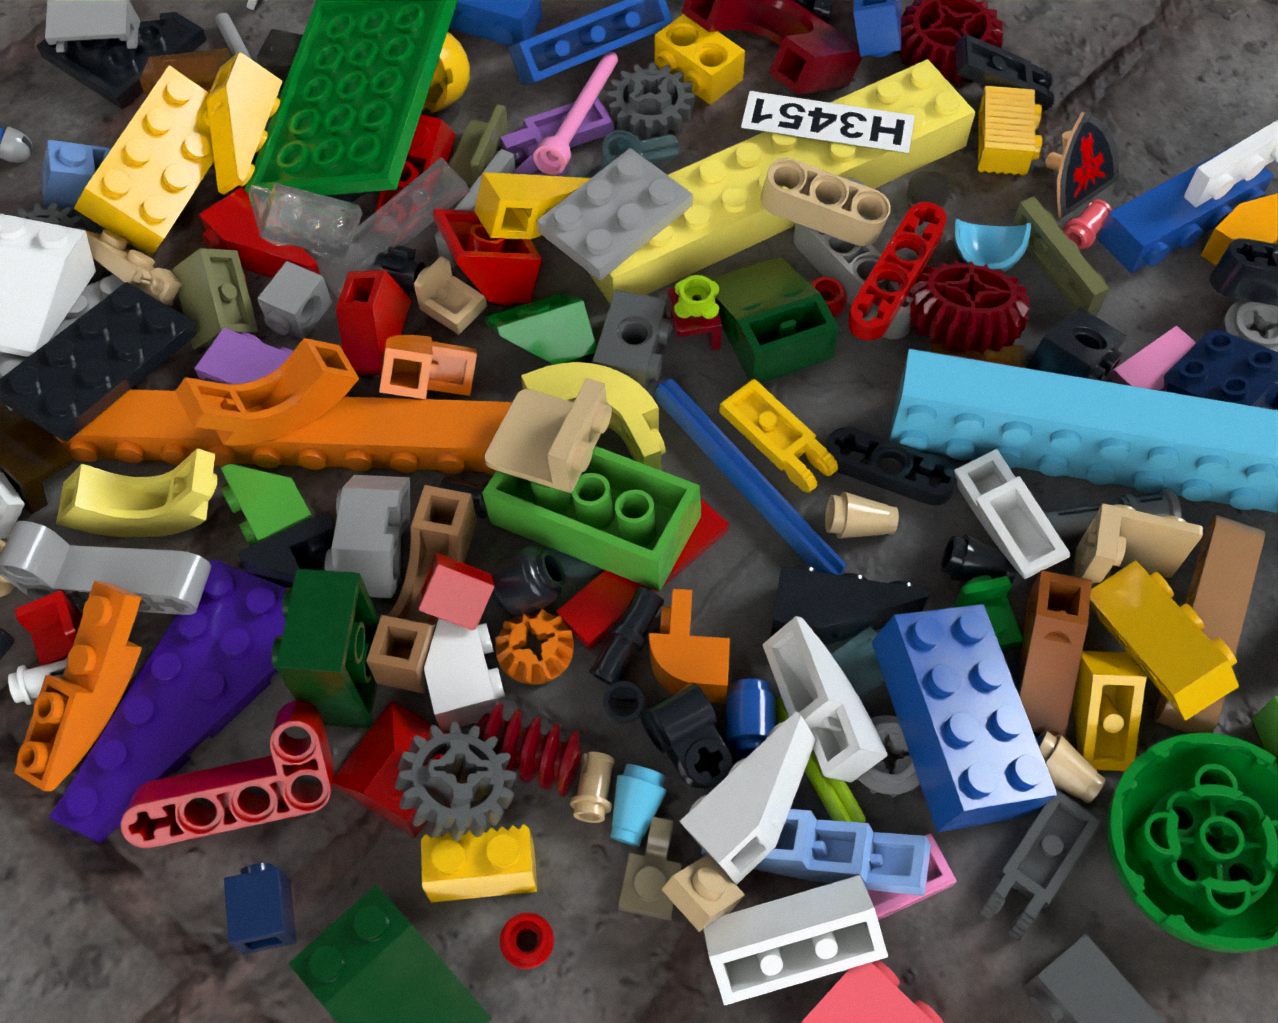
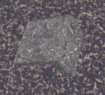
M274 183L272 191L252 185L248 193L261 238L278 246L289 244L306 248L321 256L331 254L345 258L363 215L358 204Z

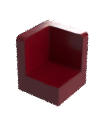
M675 288L668 289L667 316L673 319L672 329H676L677 335L684 337L707 333L711 351L719 350L722 332L719 313L712 319H706L703 316L681 318L674 311L679 295L675 293Z

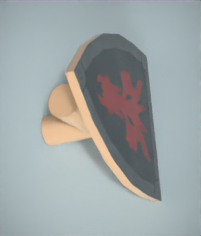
M1081 112L1073 129L1062 134L1063 155L1052 152L1045 161L1047 168L1059 172L1057 178L1058 217L1061 219L1120 179L1116 143L1110 130L1100 119Z

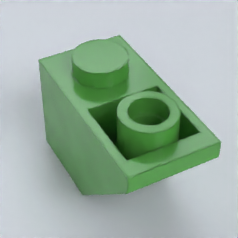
M233 464L221 467L229 485L221 488V491L233 514L242 510L247 518V521L239 524L249 546L313 518L292 478Z

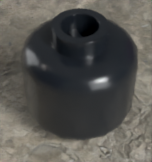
M538 546L521 548L501 558L494 564L492 579L495 587L491 596L498 606L505 608L515 616H522L523 613L530 615L552 605L560 597L561 588L565 582L562 565L552 552L545 551Z

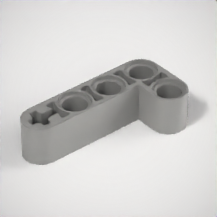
M845 178V179H848V180H851V181H854V182H856V183H859V184L864 185V184H863L862 182H860L859 180H855V179H852V178ZM819 200L820 202H822V203H824V204L830 205V204L827 203L826 201ZM795 223L793 242L796 248L823 276L833 277L842 283L847 293V302L852 305L881 254L872 245H854ZM883 279L876 283L881 290L886 292H895L900 289L898 283L890 279ZM907 296L887 332L882 337L900 339L910 332L912 327L909 315L910 305L914 298ZM873 303L870 313L863 319L870 322L873 317H876L878 306Z
M17 521L13 524L0 556V575L33 600L62 590L77 608H84L94 581L112 583L142 597L137 612L195 614L211 570V564L206 559L185 551L69 545L51 529L29 521Z

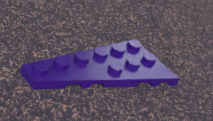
M212 558L209 562L211 570L196 613L192 615H176L49 818L56 824L101 844L121 825V820L131 797L140 785L149 781L163 779L172 770L177 772L191 759L188 755L208 736L211 738L215 737L271 684V677L278 672L272 665L271 656L275 638L283 635L286 619L283 617L282 603L287 588Z

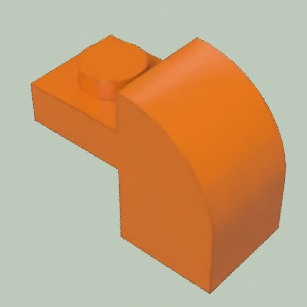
M396 335L389 337L385 345L379 392L426 399L427 390L470 396L477 349L433 342L432 337Z
M673 589L671 607L662 606L660 634L649 633V659L653 674L660 685L671 694L694 682L704 692L710 703L725 704L728 688L730 638L690 636L692 590Z

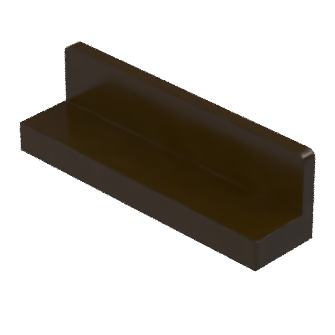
M0 402V472L4 473L15 491L20 495L25 504L24 507L33 514L48 505L42 481L70 466L73 463L72 457L45 429L18 412L10 411L5 404Z

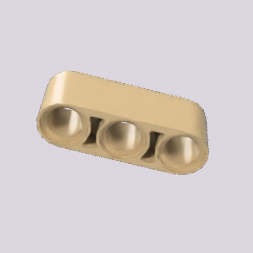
M789 158L778 159L771 164L760 198L763 207L773 215L858 246H868L876 242L891 209L887 197L878 190ZM778 185L785 186V187H787V188H789V189H783V188L779 187ZM819 200L826 201V202L829 203L830 205L824 204V203L820 202ZM860 215L866 216V217L870 218L871 220H866V219H864L863 217H861Z

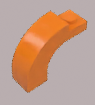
M303 338L289 358L279 368L258 380L243 384H223L185 377L175 392L193 427L216 430L223 445H250L283 437L314 422L332 409L349 392L359 377L340 345Z

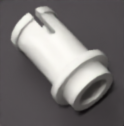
M67 658L27 669L25 665L18 666L17 672L8 675V683L13 700L16 703L25 701L27 705L34 704L35 698L40 694L45 675L63 677Z

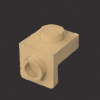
M443 256L439 257L431 266L424 268L414 282L419 309L458 335L487 307L486 298L483 294L452 275L450 261Z
M708 854L674 874L661 889L699 932L723 915L729 914L745 896Z

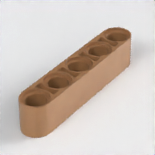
M1215 514L1204 533L1185 603L1190 605L1205 626V629L1202 630L1210 640L1215 637L1221 638L1235 656L1264 544L1265 531ZM1160 692L1154 721L1186 734L1213 733L1221 715L1225 696L1185 721Z

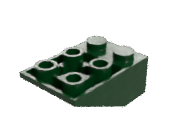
M780 256L710 278L719 286V293L715 296V300L719 306L722 328L749 381L755 379L762 383L833 359L839 331L836 320L820 292Z

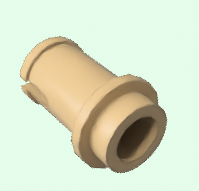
M588 752V754H582L577 795L571 798L570 806L574 809V817L576 819L589 823H600L605 820V814L610 813L612 809V804L608 801V793L615 760L605 753Z

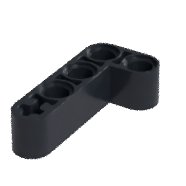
M1245 238L1233 240L1210 274L1209 281L1211 286L1218 293L1229 298L1278 306V244Z

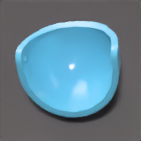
M956 219L954 231L956 250L965 264H969L970 261L974 265L979 266L988 264V267L992 270L1002 269L1005 272L1011 269L1025 253L1029 243L1031 223L1020 226H988L971 224Z

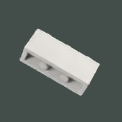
M861 875L723 915L704 928L709 959L724 1006L888 957L876 911Z

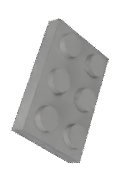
M629 148L538 219V232L601 281L692 206L693 194L633 149Z

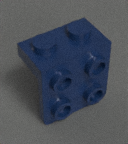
M1213 329L1207 332L1164 375L1163 385L1166 389L1182 395L1278 410V352L1225 331Z

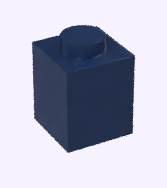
M269 863L252 864L242 868L240 875L224 878L228 943L244 955L297 943L291 880L279 867H274Z

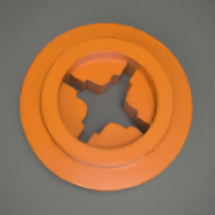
M540 609L530 615L523 613L522 616H516L510 621L505 620L498 637H495L496 657L501 669L513 680L524 684L537 685L554 680L567 669L574 653L572 631L569 630L560 615L556 617L547 613L544 609ZM532 631V634L536 635L539 641L547 639V642L541 644V661H538L536 654L533 655L530 649H521L527 645L526 637H528L527 632Z

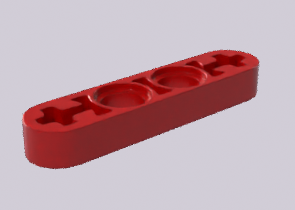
M920 202L908 210L852 302L848 317V328L857 338L866 341L881 338L896 317L913 284L916 283L919 274L923 271L942 238L947 217L945 211L937 204ZM924 221L929 222L923 231L922 237L916 234L918 225H922ZM907 248L915 251L919 257L913 261H906L899 258L895 252L899 249ZM883 279H890L898 283L900 289L895 292H886L881 290L876 283ZM873 303L877 305V316L873 317L870 322L863 320L862 318H866L870 313Z

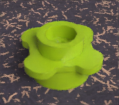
M692 275L675 285V293L679 295L678 303L674 306L677 316L681 318L703 316L706 319H712L717 316L719 306L715 303V296L719 293V286L716 282L702 275Z

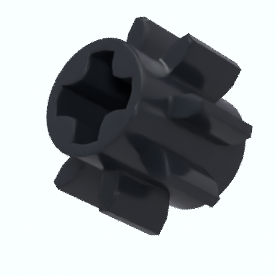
M396 245L395 248L389 247L388 253L380 252L377 255L373 270H386L409 296L410 292L416 294L414 282L425 268L424 262L414 260L416 249Z

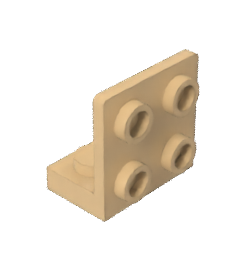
M1103 503L1076 547L1072 576L1092 580V589L1110 577L1113 565L1124 568L1136 560L1149 574L1157 571L1162 577L1171 578L1202 538L1203 527L1187 523L1184 519L1175 516L1161 517L1136 511L1127 505H1108Z

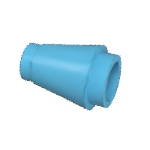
M626 764L623 775H617L611 839L640 847L642 837L645 836L652 817L655 816L667 792L663 788L665 775L645 767Z

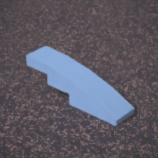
M790 809L776 847L754 869L828 884L861 875L867 890L924 896L931 844L927 836L873 832L869 823L817 820L811 810ZM702 849L701 854L706 856L707 853Z

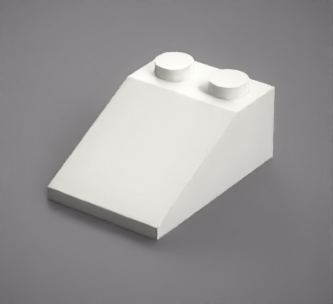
M0 214V352L29 357L45 345L58 329L96 272L85 230Z

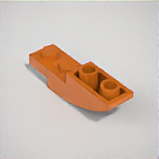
M94 581L89 598L83 608V616L73 647L68 654L63 677L45 675L40 694L34 703V712L24 743L18 752L17 764L14 770L16 775L43 791H53L72 772L92 747L121 700L142 650V647L128 641L142 597L112 583Z

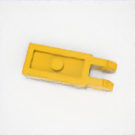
M755 379L749 381L720 403L719 413L781 471L785 470L789 480L803 492L810 493L818 486L816 477L798 459L804 453L810 464L827 477L839 469L834 456L816 440V435Z

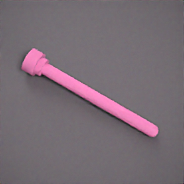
M609 51L603 55L556 134L544 138L536 148L533 155L534 163L543 173L558 175L567 166L571 158L569 144L618 62V56L615 52Z

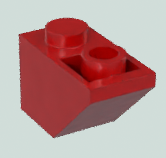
M386 270L349 271L335 308L342 350L357 375H381L386 340L389 337L401 335L412 301Z

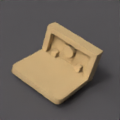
M586 378L574 402L530 389L519 391L485 453L486 465L500 472L572 493L581 473L588 468L593 449L601 433L606 431L611 419L612 407L607 404L605 383Z

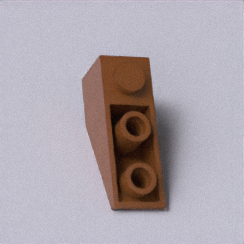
M1044 570L1040 571L1027 595L1023 628L1024 641L1021 645L1016 689L1034 735L1039 736L1043 731L1047 730L1054 736L1061 734L1065 738L1088 626L1092 580Z

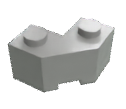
M353 475L337 493V520L332 548L328 549L325 558V571L360 573L370 597L392 598L401 583V535L410 524V477Z

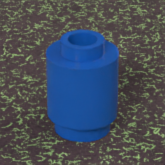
M737 680L731 684L730 693L726 695V746L736 751L738 757L747 758L766 740L769 732L777 725L776 696L771 692V685L764 680Z

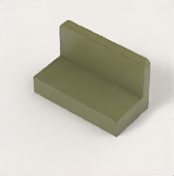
M497 104L489 123L470 119L443 177L445 190L466 194L497 152L501 150L500 137L509 134L506 106Z
M200 248L173 268L174 275L182 283L181 287H179L178 295L183 314L195 321L197 334L190 339L193 349H204L213 343L223 328L239 334L246 332L255 335L259 332L237 250Z

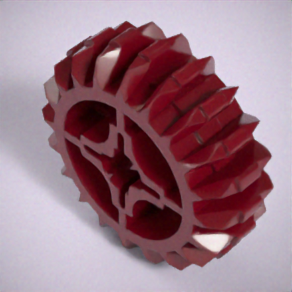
M914 0L911 6H906L901 17V50H898L897 53L901 54L902 64L910 66L928 59L944 78L951 80L955 86L961 79L971 83L972 81L965 79L956 72L955 43L963 35L968 34L1002 49L1004 41L1002 39L1004 34L1002 28L1003 21L997 18V10L988 9L987 1Z
M953 260L950 265L939 262L935 268L925 267L908 295L914 298L910 305V325L918 328V334L930 336L932 344L942 343L946 345L947 350L958 348L962 349L964 353L968 350H976L978 353L984 354L987 349L1000 352L1003 346H1013L1015 339L1020 338L1022 331L1025 330L1030 312V298L1026 295V288L1018 285L1017 278L1006 277L1002 269L995 271L990 269L988 264L979 266L974 265L972 261L969 264H960L958 261Z

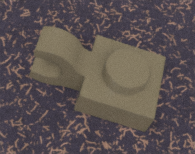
M652 817L645 856L629 853L618 905L619 910L672 920L675 904L661 889L674 874L682 869V863L667 860L673 834V821Z

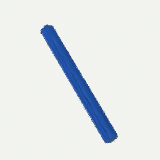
M666 379L662 384H659L654 390L655 400L798 555L818 572L834 575L844 574L846 563L682 388L672 379Z

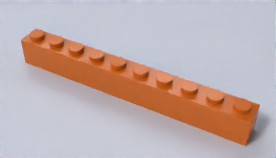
M130 389L69 441L64 442L58 437L56 438L71 454L72 458L84 462H93L97 459H117L133 464L146 460L165 461L173 465H179L198 448L215 454L214 465L221 467L228 464H256L263 468L290 465L302 466L311 470H320L324 467H347L354 471H367L371 468L394 469L402 473H412L416 470H435L451 475L460 474L463 471L485 472L489 475H494L497 470L491 469L486 465L484 456L513 402L343 397L323 416L283 437L257 444L232 446L223 445L217 431L214 429L193 427L175 391Z

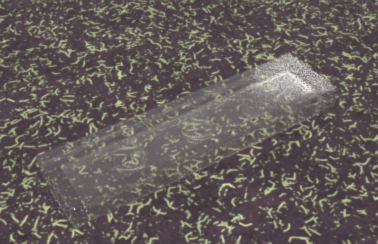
M441 157L316 261L320 274L324 277L327 286L339 298L349 271H372L375 259L380 252L388 253V248H395L396 245L405 246L434 221L432 217L433 209H449L470 192L467 184Z

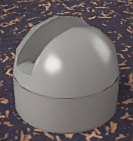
M7 127L0 145V158L15 163L26 161L33 150L31 140L21 131Z

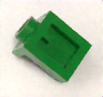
M984 575L973 578L961 588L953 607L984 604L1001 651L1020 648L1024 640L1007 599V595L1012 587L1009 577L1004 576L992 579L991 576Z

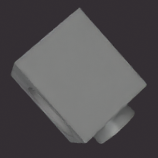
M288 261L285 262L257 298L265 317L264 321L270 329L280 335L290 334L301 340L308 336L332 304L323 276Z

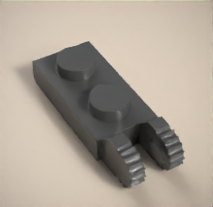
M1057 789V796L1043 806L997 876L1000 878V881L979 912L989 920L993 915H997L1012 887L1030 900L1023 910L1019 911L1015 916L1008 933L1018 941L1025 935L1041 908L1045 909L1050 904L1102 822L1096 815Z

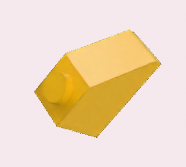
M1082 651L1072 700L1077 751L1096 770L1125 771L1135 760L1147 676L1128 652Z

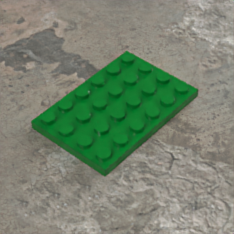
M316 0L279 97L280 105L271 118L267 129V139L259 150L254 164L255 170L244 191L255 201L396 190L458 0Z

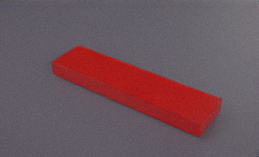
M700 498L701 518L663 587L729 531V523L702 498ZM604 570L560 607L556 613L557 616H561L569 630L591 650L609 634L608 630L611 624L619 622L638 586L645 587L655 593L658 591Z

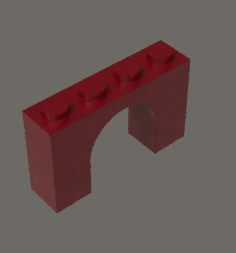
M685 0L681 13L708 32L744 30L764 36L781 45L768 74L798 95L849 86L863 56L860 57L859 46L856 42L793 0Z

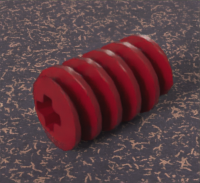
M498 702L489 714L485 713L476 725L479 727L478 739L485 742L487 739L495 736L498 739L493 750L496 755L509 753L511 756L504 770L516 772L519 769L520 780L527 784L539 775V787L545 791L552 789L558 782V794L561 797H565L572 787L581 762L582 749L579 748V731L574 730L565 742L560 741V724L555 723L548 733L544 735L541 733V717L536 716L527 728L523 727V711L517 709L508 721L504 720V703Z

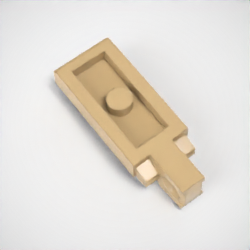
M103 230L102 234L86 231L93 259L122 281L128 282L162 303L172 306L179 287L182 285L181 281L172 271L154 268L155 261L139 251L130 250L126 247L128 241L114 232Z

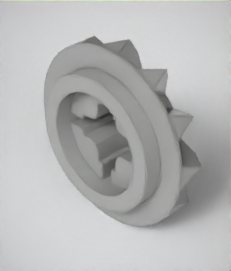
M1245 300L1235 302L1228 309L1222 320L1225 323L1224 331L1278 352V306ZM1252 324L1256 325L1259 330H1266L1265 336L1261 337L1258 331H1250Z
M890 715L871 718L882 743H884V738H886L887 746H890L891 753L895 755L900 754L904 758L896 760L891 774H889V769H886L884 761L881 760L856 780L868 787L871 794H888L894 798L908 791L913 792L920 782L898 718Z

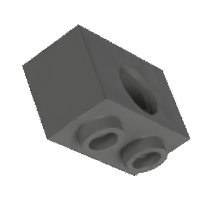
M615 290L592 361L593 364L617 370L638 382L648 391L650 381H658L663 362V355L658 354L661 344L668 345L672 334L673 319L667 318V300Z

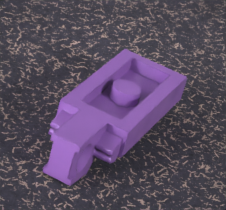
M598 97L571 140L570 148L614 133V122ZM574 103L523 119L524 125L516 129V132L500 137L501 149L514 154L515 164L524 162L535 152L544 138L550 137L558 131Z

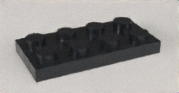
M125 282L0 378V402L64 442H67L197 334L195 321L132 284Z

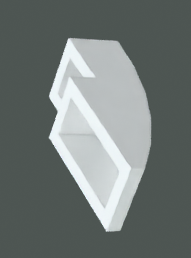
M997 449L954 470L958 480L957 487L1001 552L1024 579L1070 557L1069 550L1021 477L1014 476Z
M795 616L762 644L788 716L790 717L795 711L801 714L816 739L813 749L824 777L852 783L888 756L879 734L856 691L825 645L803 618Z

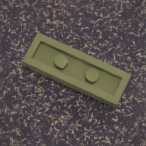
M1035 197L1020 202L1012 226L1031 223L1029 243L1026 249L1074 311L1082 307L1091 314L1098 315L1109 290L1102 275L1091 267L1080 253L1076 243L1069 240L1056 224L1053 215L1048 210H1045Z

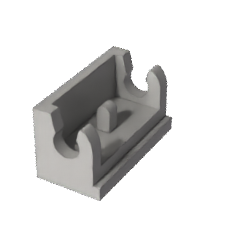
M47 0L45 39L49 45L56 44L57 53L66 52L68 41L120 38L121 41H127L128 49L137 48L140 19L129 0Z

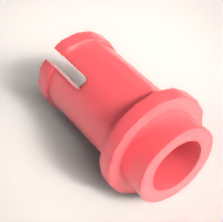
M1095 199L1087 205V208L1077 218L1070 219L1064 225L1063 232L1069 240L1076 243L1079 250L1089 248L1095 242L1096 234L1104 226L1112 208L1105 201Z

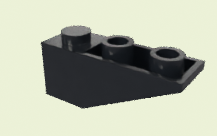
M804 565L792 568L781 566L770 637L795 616L803 618L824 645L883 628L894 615L922 612L929 597V589L916 588L915 585L906 581L884 583L867 580L864 576L855 573H844L841 575L821 573L813 567Z

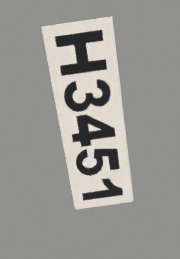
M749 91L741 128L909 153L915 115Z

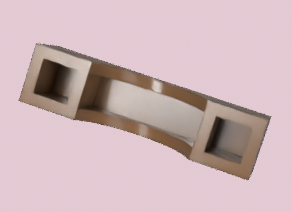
M424 485L411 524L410 556L404 584L391 612L387 615H381L366 660L377 684L425 694L427 680L424 666L439 618L419 611L417 596L436 553L465 563L477 524L476 512L470 493Z

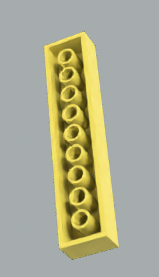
M928 59L830 102L915 115L909 153L763 132L669 174L670 178L693 194L692 206L601 281L592 274L590 276L610 304L615 290L648 295L795 226V222L768 212L763 207L760 199L768 169L776 160L782 158L794 159L843 178L859 180L865 186L876 189L966 147L975 116L974 109ZM778 185L779 187H781V188H783V189H789V188H787V187H785V186Z

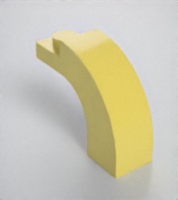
M582 362L550 365L521 375L523 389L534 390L571 402L575 401L586 378L605 383L607 404L612 407L608 428L615 431L623 439L634 461L661 470V455L666 453V449L659 433V407L652 396L638 382L612 368Z
M197 448L172 471L151 477L124 476L81 464L63 482L56 524L87 533L124 538L167 536L190 530L205 522L207 518L208 502L217 486V475L213 473L215 454Z

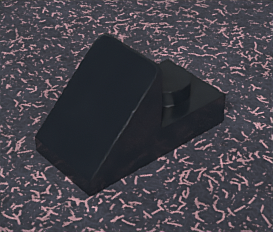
M326 512L237 551L248 573L285 588H293L297 569L308 564H318L325 561L328 549L332 548L335 526L329 513Z

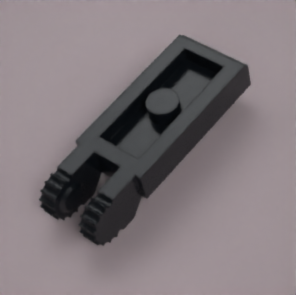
M968 34L963 35L955 43L956 72L958 75L984 86L1035 90L1034 102L1041 105L1043 112L1049 110L1054 105L1053 91H1050L1053 79L1051 72L1048 73V70L1044 71L1043 68L1031 64V61Z

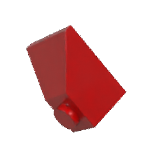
M433 209L432 217L455 262L489 302L500 305H511L513 303L529 304L531 302L542 258L530 239L490 238L475 211Z
M391 700L333 778L332 785L413 838H416L428 820L417 827L412 824L417 810L415 807L401 809L399 804L403 793L406 791L395 789V782L399 772H401L398 766L403 752H410L411 742L416 735L426 740L430 727L433 725ZM442 754L437 755L431 759L439 760L442 757Z

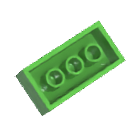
M597 446L593 449L588 468L581 473L572 493L500 471L495 472L482 492L491 524L659 592L701 518L700 485Z

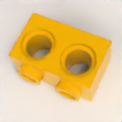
M682 14L655 34V65L660 70L669 65L670 74L672 75L678 72L684 73V82L692 83V94L698 95L710 105L743 81L745 50L718 31L708 32Z

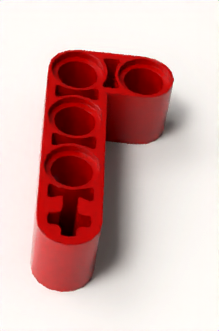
M293 701L285 704L278 711L270 737L271 756L153 780L140 785L134 791L121 820L123 836L134 846L152 848L309 814L322 809L327 804L331 795L334 763L319 710L311 703L303 701ZM298 726L304 728L309 735L302 739H295L287 735L284 730L289 727ZM312 775L321 782L315 785H305L298 781L297 777ZM258 786L267 791L268 794L253 796L245 788ZM206 798L213 802L215 806L204 808L198 806L192 799Z

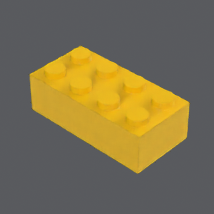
M169 65L84 188L74 209L108 231L122 236L130 245L147 256L152 257L214 162L206 101L209 93Z

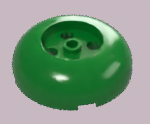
M1214 733L1183 734L1158 742L1135 759L1125 770L1115 786L1108 806L1106 819L1108 852L1116 876L1124 891L1137 908L1162 930L1181 941L1210 951L1246 953L1278 945V764L1274 762L1277 757L1252 743L1239 738ZM1173 809L1182 810L1186 813L1190 821L1188 829L1178 828L1179 816ZM1177 862H1186L1193 868L1195 873L1194 881L1182 876L1178 870ZM1231 866H1239L1245 869L1249 875L1250 882L1244 879L1232 881L1229 876Z

